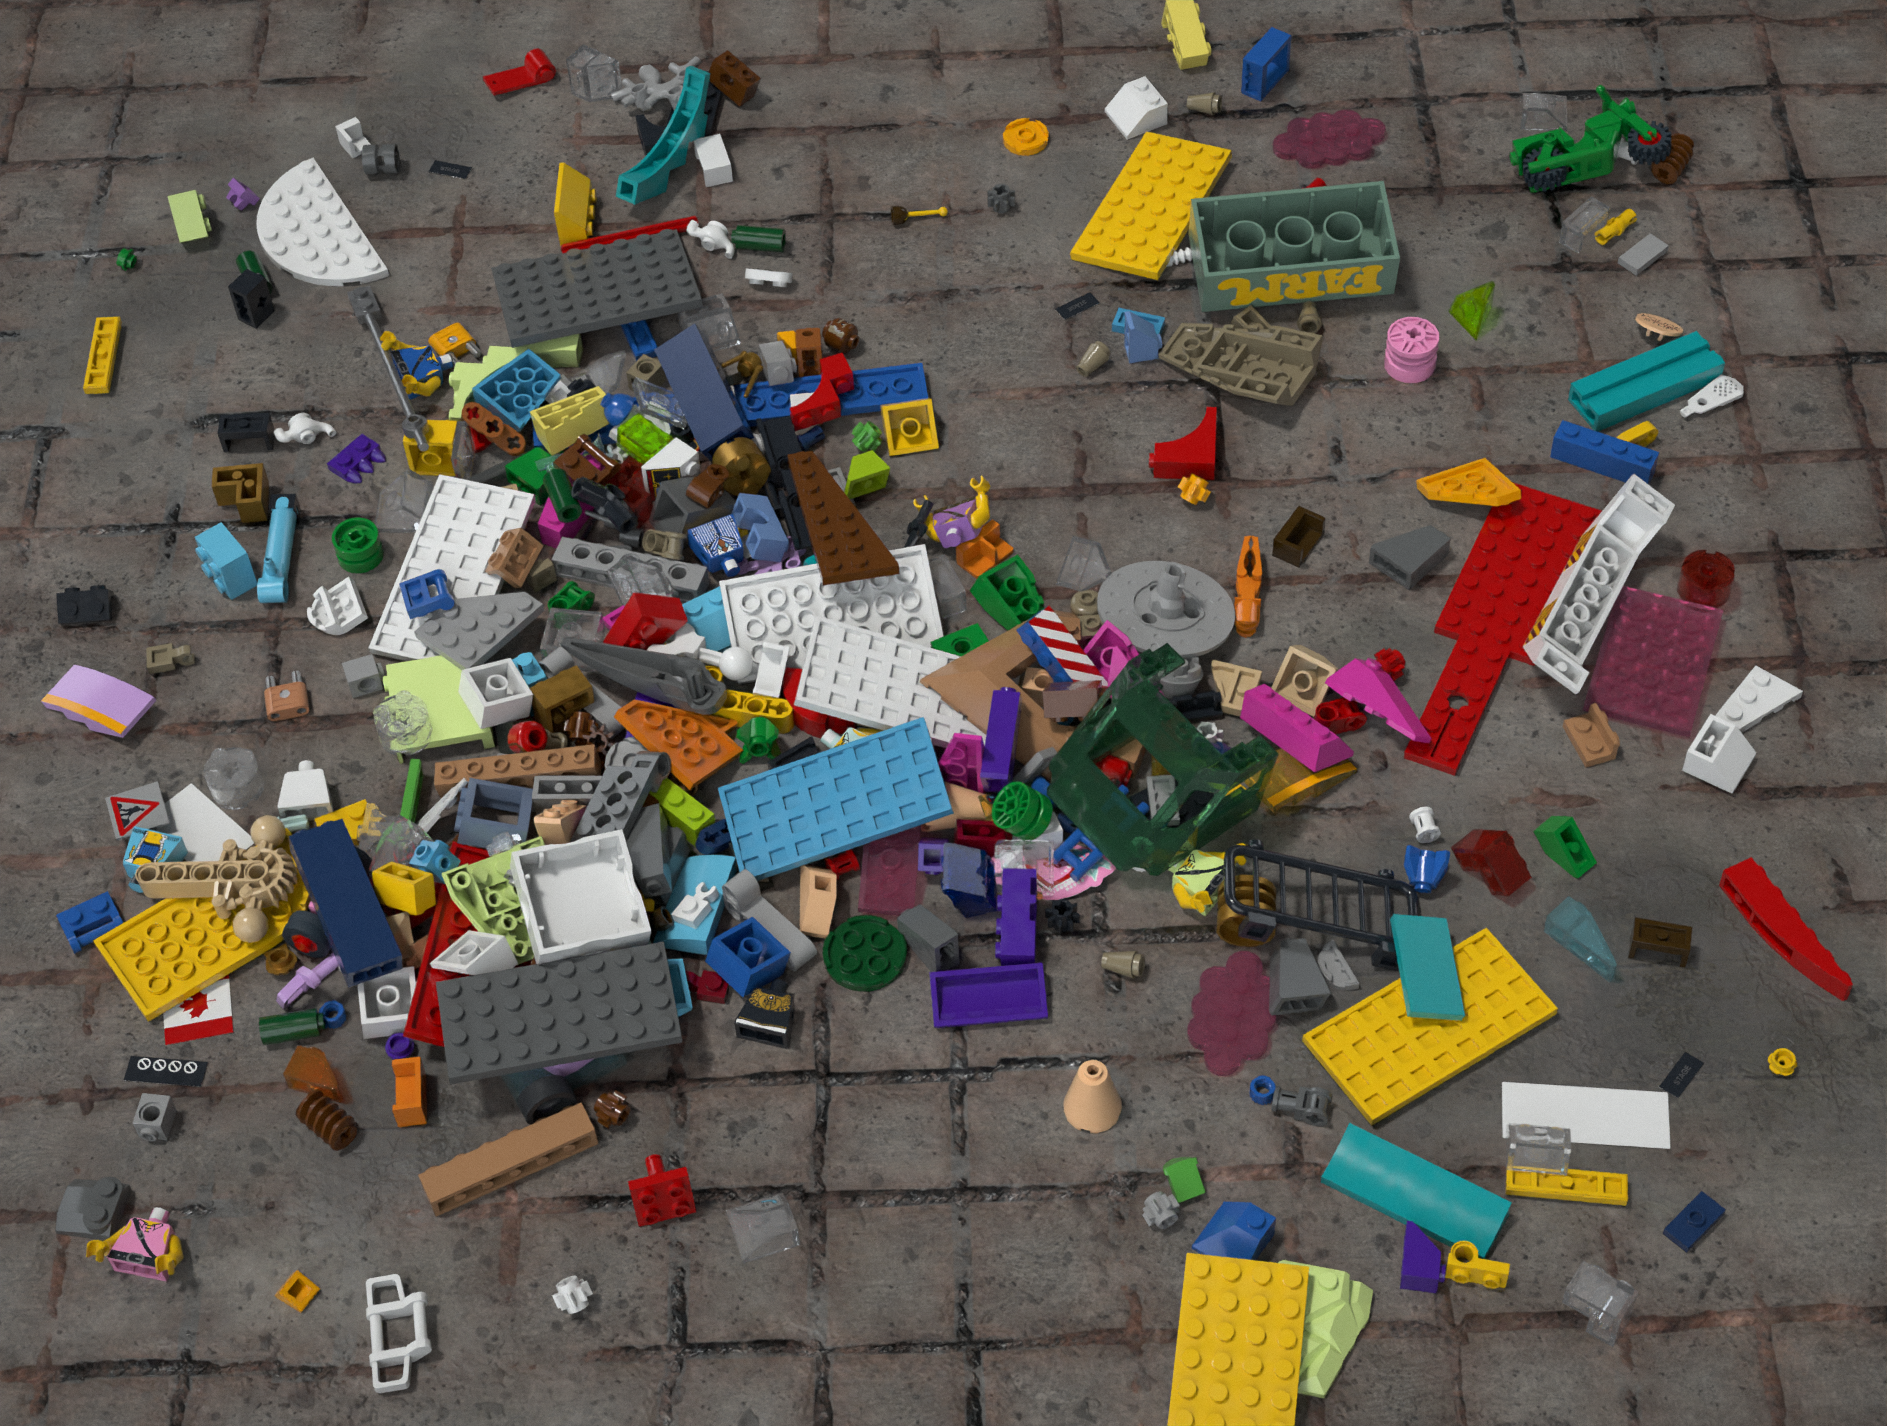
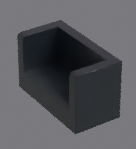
M270 413L220 415L217 434L223 452H229L231 439L264 438L267 450H273L275 429Z

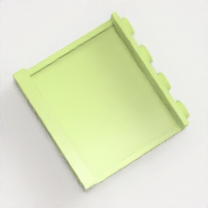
M442 656L386 665L387 676H383L385 692L389 691V696L385 697L387 712H391L392 717H387L389 732L394 734V738H390L389 741L392 754H397L400 764L404 763L403 753L480 739L483 741L484 749L495 747L492 726L480 729L458 692L461 669Z

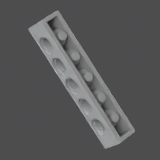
M562 537L552 557V563L558 577L635 593L651 594L653 592H662L672 597L680 598L681 603H686L705 594L709 586L708 570L705 566L657 557L647 553L633 552L624 548L609 547L600 543H590L576 538Z

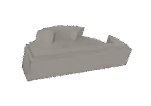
M1332 940L1325 944L1319 954L1318 967L1326 984L1339 990L1350 991L1359 989V982L1335 941Z

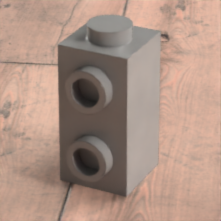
M783 341L759 344L763 372L769 386L794 382L793 373H796L797 369L790 348L786 349Z

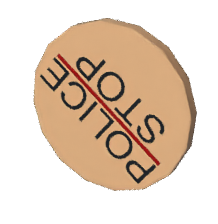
M1640 313L1637 314L1635 319L1638 324L1647 328L1646 336L1652 335V332L1659 333L1658 341L1664 339L1665 335L1678 337L1683 333V329L1679 325L1660 316Z

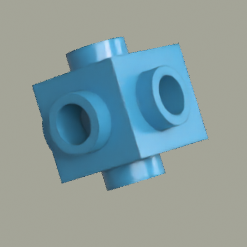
M422 840L415 849L409 864L415 869L432 873L434 882L445 884L442 873L458 867L461 860L449 851L450 847L440 840H435V842Z

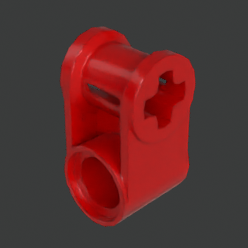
M1342 697L1319 704L1315 710L1314 720L1327 727L1336 735L1361 728L1366 723L1367 717L1359 710L1357 701L1354 699L1349 701Z

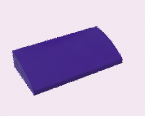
M1043 963L929 972L934 1028L1048 1019Z

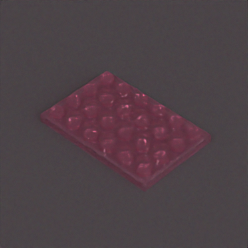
M1623 586L1612 607L1583 711L1589 712L1590 705L1597 703L1599 709L1604 711L1607 717L1690 738L1723 610Z

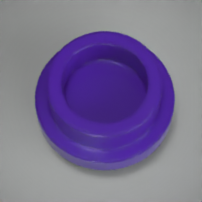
M395 1033L387 1040L385 1050L388 1057L392 1060L408 1058L414 1051V1042L410 1038L403 1037V1033Z

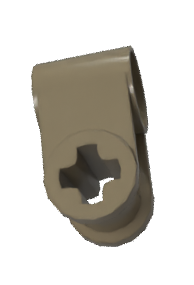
M649 529L643 536L642 545L646 552L658 554L665 558L684 560L682 555L684 539H687L688 535Z

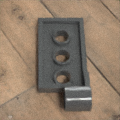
M639 751L630 767L607 765L570 843L583 837L621 829L626 841L649 791L657 792L663 779H666L670 774L671 759L668 753Z

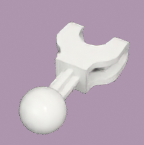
M688 623L684 624L665 641L666 645L652 644L647 649L648 651L674 654L679 657L695 658L703 663L718 666L721 673L730 680L746 678L753 667L752 657L744 648L731 647L723 653L706 649L705 637L697 635L695 629Z

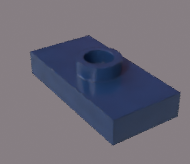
M1701 1191L1664 1228L1663 1234L1687 1253L1725 1214L1726 1209Z

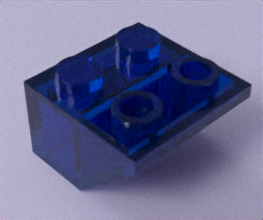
M949 842L944 843L943 855L941 856L943 879L940 882L944 895L951 899L954 907L959 909L965 918L997 911L996 864L988 853L981 849Z

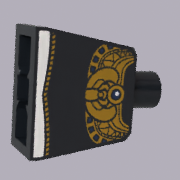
M774 979L770 989L760 987L753 989L734 1022L737 1038L789 1049L795 1005L793 996L786 994L788 984L785 981Z

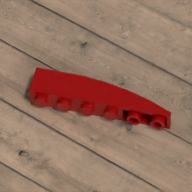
M1750 857L1724 869L1719 883L1720 888L1760 937L1792 967L1816 985L1841 1001L1847 1000L1853 986L1849 974L1846 971H1842L1835 962L1832 953L1822 946L1815 932L1802 921L1797 909L1790 906L1784 898L1781 889L1778 886H1774L1770 881L1764 868Z

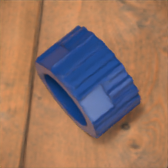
M328 1001L319 1009V1013H324L323 1021L326 1023V1028L335 1029L341 1027L346 1021L345 1009L337 1001ZM330 1012H338L336 1017L327 1018Z
M1263 1075L1253 1079L1250 1083L1249 1091L1252 1101L1262 1105L1271 1103L1276 1087L1275 1083L1270 1077ZM1258 1087H1264L1268 1089L1269 1092L1266 1094L1259 1093L1256 1089Z

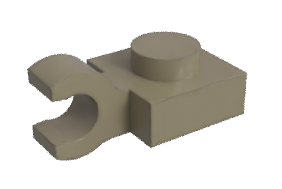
M169 643L146 648L147 670L149 674L175 670V663L185 666L195 664L194 653L191 654L190 645L174 648L173 644Z

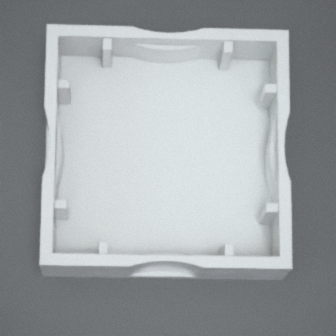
M622 829L583 837L571 843L549 844L512 852L510 868L536 964L540 965L557 960L642 946L649 943L651 928L642 896L634 882L632 862Z

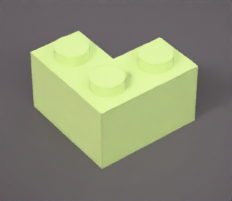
M192 190L167 196L180 243L209 237L208 232L212 231L209 218H204L203 209H207L202 194Z

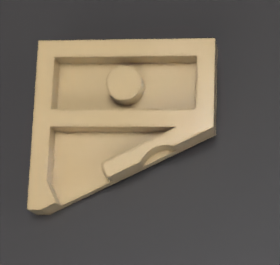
M1212 660L1211 670L1216 690L1221 693L1222 702L1220 704L1222 712L1240 716L1245 691L1259 686L1262 671Z

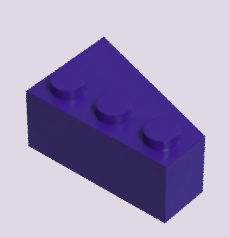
M1003 868L1002 895L997 896V911H1002V916L996 920V935H1001V942H996L995 959H1001V966L1035 963L1037 869Z

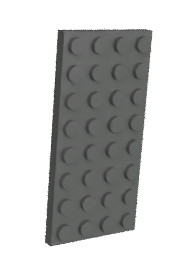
M664 942L436 982L450 1085L682 1043Z

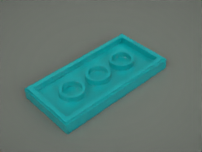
M1393 914L1390 922L1407 1017L1462 1021L1465 1012L1447 918Z

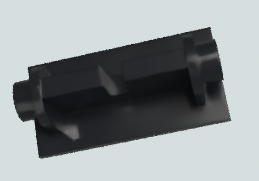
M1215 690L1199 693L1193 697L1192 695L1172 696V699H1167L1171 707L1185 721L1223 715L1220 704L1222 702L1221 693L1215 692Z

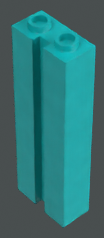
M1695 331L1572 382L1568 400L1590 427L1598 432L1707 386L1719 375L1723 374L1725 362L1714 350L1710 351L1708 341Z

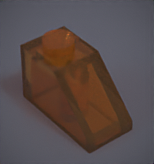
M298 1045L283 1073L288 1087L307 1094L319 1089L323 1092L324 1096L330 1097L331 1101L341 1103L343 1096L324 1052L316 1047L306 1048Z

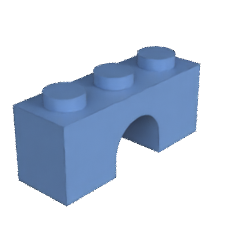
M739 493L731 514L734 515L738 528L750 530L745 544L752 559L781 562L784 553L788 550L789 540L768 497Z

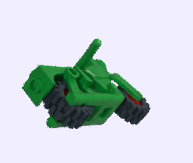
M1598 85L1596 92L1602 100V113L1585 121L1584 137L1578 143L1574 144V139L1559 127L1556 130L1512 140L1513 152H1509L1511 165L1516 166L1519 176L1524 174V181L1528 183L1530 193L1547 191V189L1554 190L1555 187L1610 174L1615 167L1622 134L1628 142L1630 158L1633 157L1634 162L1639 160L1641 165L1644 162H1647V165H1651V162L1654 161L1655 164H1659L1660 159L1664 161L1666 156L1670 155L1671 131L1669 132V128L1667 126L1664 127L1663 123L1656 125V121H1652V124H1648V121H1644L1636 114L1633 101H1629L1626 97L1618 105L1611 99L1606 88L1603 85ZM1571 167L1574 171L1567 173V168Z

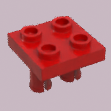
M658 1154L650 1155L645 1159L647 1177L628 1181L639 1227L656 1224L657 1222L676 1217H684L687 1214L696 1212L687 1168L682 1167L666 1172L662 1157Z

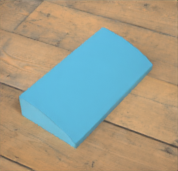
M699 855L686 859L666 905V909L670 914L673 913L686 895L694 896L696 894V887L701 882L706 884L708 891L713 886H716L719 896L714 902L710 903L712 910L697 929L674 922V925L667 930H657L653 943L664 942V946L667 949L703 955L708 954L725 906L722 886L732 879L737 872L735 857Z

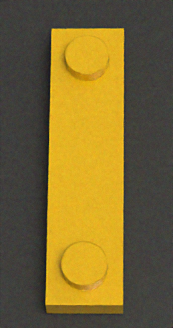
M120 317L96 318L83 385L85 394L110 392L122 326Z
M1507 1163L1505 1195L1626 1206L1628 1202V1174Z

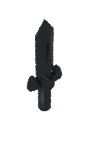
M924 500L917 518L908 524L906 533L909 537L904 548L914 546L918 536L923 537L928 527L925 522L934 505L931 501Z

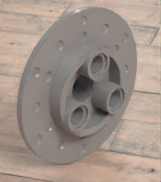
M1143 561L1126 565L1110 574L1104 580L1098 592L1097 611L1102 623L1104 624L1106 620H1109L1129 637L1137 651L1148 655L1172 659L1204 655L1221 646L1228 639L1234 627V605L1224 588L1203 572L1176 562Z

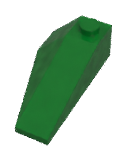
M1018 554L979 575L969 590L982 608L1007 631L1044 609L1043 598L1038 595L1035 587L1036 580L1034 575Z

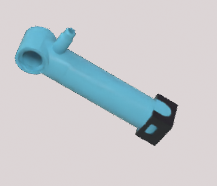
M271 494L269 504L271 520L262 578H259L257 582V595L260 603H287L291 553L295 526L300 521L301 508L296 494Z

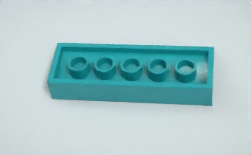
M1349 1123L1331 1161L1321 1176V1183L1405 1225L1407 1221H1413L1425 1235L1451 1248L1459 1241L1471 1242L1476 1246L1478 1258L1485 1259L1509 1217L1512 1202Z

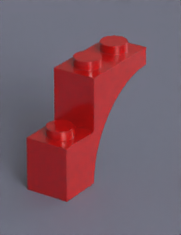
M843 353L819 359L821 381L818 388L808 399L790 408V417L795 431L841 417L840 400L837 394L854 389L853 372Z

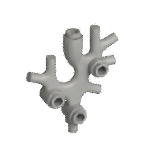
M695 56L683 66H679L674 62L670 63L668 68L676 77L661 84V73L650 64L643 65L639 70V77L645 83L635 84L628 78L623 79L622 85L625 88L611 93L613 101L621 100L625 108L635 103L636 107L641 111H646L652 108L659 100L667 98L675 111L683 89L686 67H697L701 64V60Z

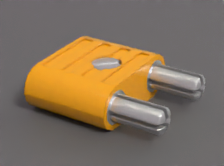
M454 323L431 335L428 340L430 346L439 356L450 355L454 368L456 362H460L457 357L470 351L476 358L482 354L476 346L475 339L461 323Z

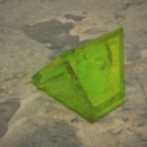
M1493 281L1456 295L1448 311L1475 340H1477L1492 309L1495 283Z

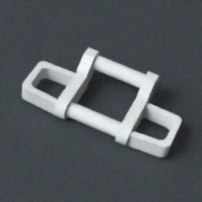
M398 1274L370 1278L366 1281L368 1303L366 1318L370 1321L372 1354L369 1355V1361L372 1367L373 1387L376 1393L407 1389L410 1386L412 1362L419 1360L432 1350L431 1340L427 1337L425 1306L428 1304L427 1294L425 1292H416L405 1297L403 1284ZM391 1285L397 1286L400 1301L375 1305L374 1290L376 1288ZM413 1314L415 1341L408 1344L407 1347L384 1350L382 1320ZM404 1364L403 1377L401 1379L384 1383L380 1382L379 1368Z

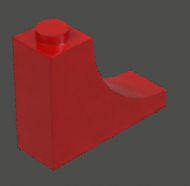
M1207 407L1203 421L1190 434L1174 441L1155 443L1154 453H1149V468H1154L1153 478L1182 479L1184 476L1190 479L1191 475L1195 474L1204 480H1214L1217 407Z

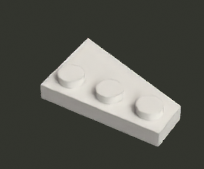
M1755 666L1715 716L1736 725L1742 733L1761 722L1762 718L1771 712L1776 713L1783 709V705L1801 698L1803 691Z

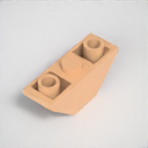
M562 800L560 804L552 805V808L544 809L543 813L535 816L534 824L544 844L570 843L586 810V805H577L575 800Z
M805 864L800 866V931L807 936L826 939L829 934L836 901V874L829 868Z

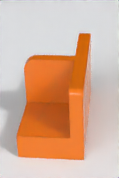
M992 519L982 527L976 538L963 542L956 547V562L961 568L977 579L979 575L1000 564L1013 554L1014 551L1012 546L1000 538V524Z

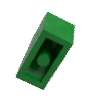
M1551 816L1533 831L1545 854L1574 878L1581 877L1597 863L1573 817Z

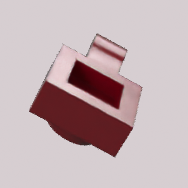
M685 970L689 992H697V1000L725 1004L730 985L717 972L703 970L702 976L699 977L695 973Z

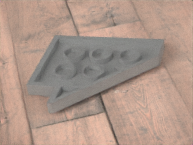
M526 592L454 599V606L450 610L440 608L429 612L426 615L429 619L415 630L414 633L418 640L459 669L464 670L483 665L545 610L541 602Z

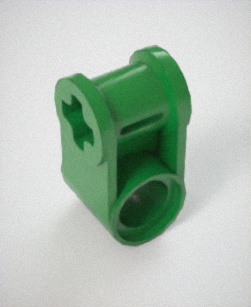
M569 581L562 590L548 601L551 625L560 630L570 627L573 622L592 607L595 594L581 589L575 581Z

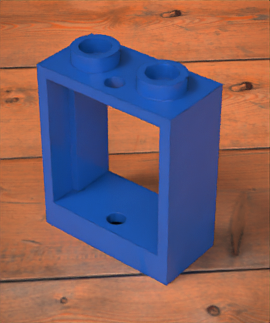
M1271 27L1243 58L1242 94L1262 101L1289 71L1290 34Z

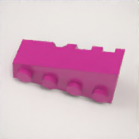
M584 451L581 453L584 458L600 471L605 468L589 453ZM615 475L611 479H609L603 486H606L607 484L614 485L616 483ZM548 497L538 521L542 543L557 549L562 537L573 539L590 517L585 514V511H593V506L579 501L582 508L581 516L575 521L564 523L557 518L551 500Z

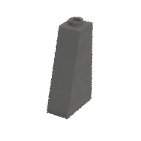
M658 803L641 808L626 839L632 862L633 876L645 899L672 892L668 823Z

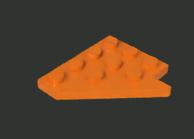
M635 699L618 709L614 715V718L648 751L668 753L671 759L670 772L689 790L737 759L743 751L727 735L737 726L738 722L736 720L702 715Z

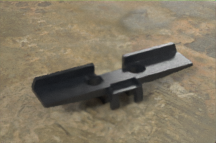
M786 416L763 422L761 418L756 419L757 430L765 458L771 468V475H769L762 489L766 491L777 518H784L794 550L811 548L812 545L790 469L783 470L780 468L782 465L788 464L787 454L801 451L791 418ZM781 487H783L784 491H783V490L778 491V493H779V499H778V496H777V493H776V489H775V488H781Z

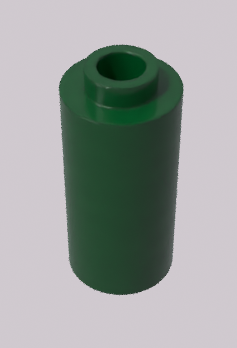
M737 225L736 230H732L731 242L735 244L736 249L783 253L786 244V231L781 228Z
M244 251L236 258V265L240 273L242 274L248 269L263 275L267 280L268 290L271 294L273 286L258 254L254 251Z
M559 468L549 470L543 477V483L557 518L564 523L575 521L581 516L582 508L579 501L572 498L571 491L573 487L567 472Z
M317 1008L259 1017V1031L262 1044L269 1045L321 1036V1030H326V1023L323 1021L324 1013H319Z

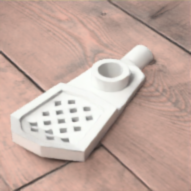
M1721 374L1688 400V406L1681 409L1680 414L1686 418L1694 412L1702 414L1743 397V385L1736 379Z
M465 778L455 787L451 788L414 825L412 833L414 845L418 846L422 837L441 817L440 813L444 808L448 810L455 804L458 791L460 792L462 787H465L468 783Z

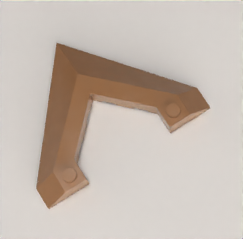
M1053 610L1079 644L1081 641L1080 618L1071 612ZM1025 622L920 679L921 684L926 688H933L942 695L940 699L958 713L961 712L967 717L969 722L984 734H987L993 690H1000L1002 687L1016 689V692H1020L1022 697L1016 759L1026 765L1037 752L1053 747L1058 753L1057 758L1041 775L1054 788L1079 791L1087 751L1086 729L1059 725L1057 722H1052L1051 718H1044V710L1011 680L1017 678L1026 671L1027 667H1030L1031 664L1037 661V657L1023 643L1021 636L1016 631Z

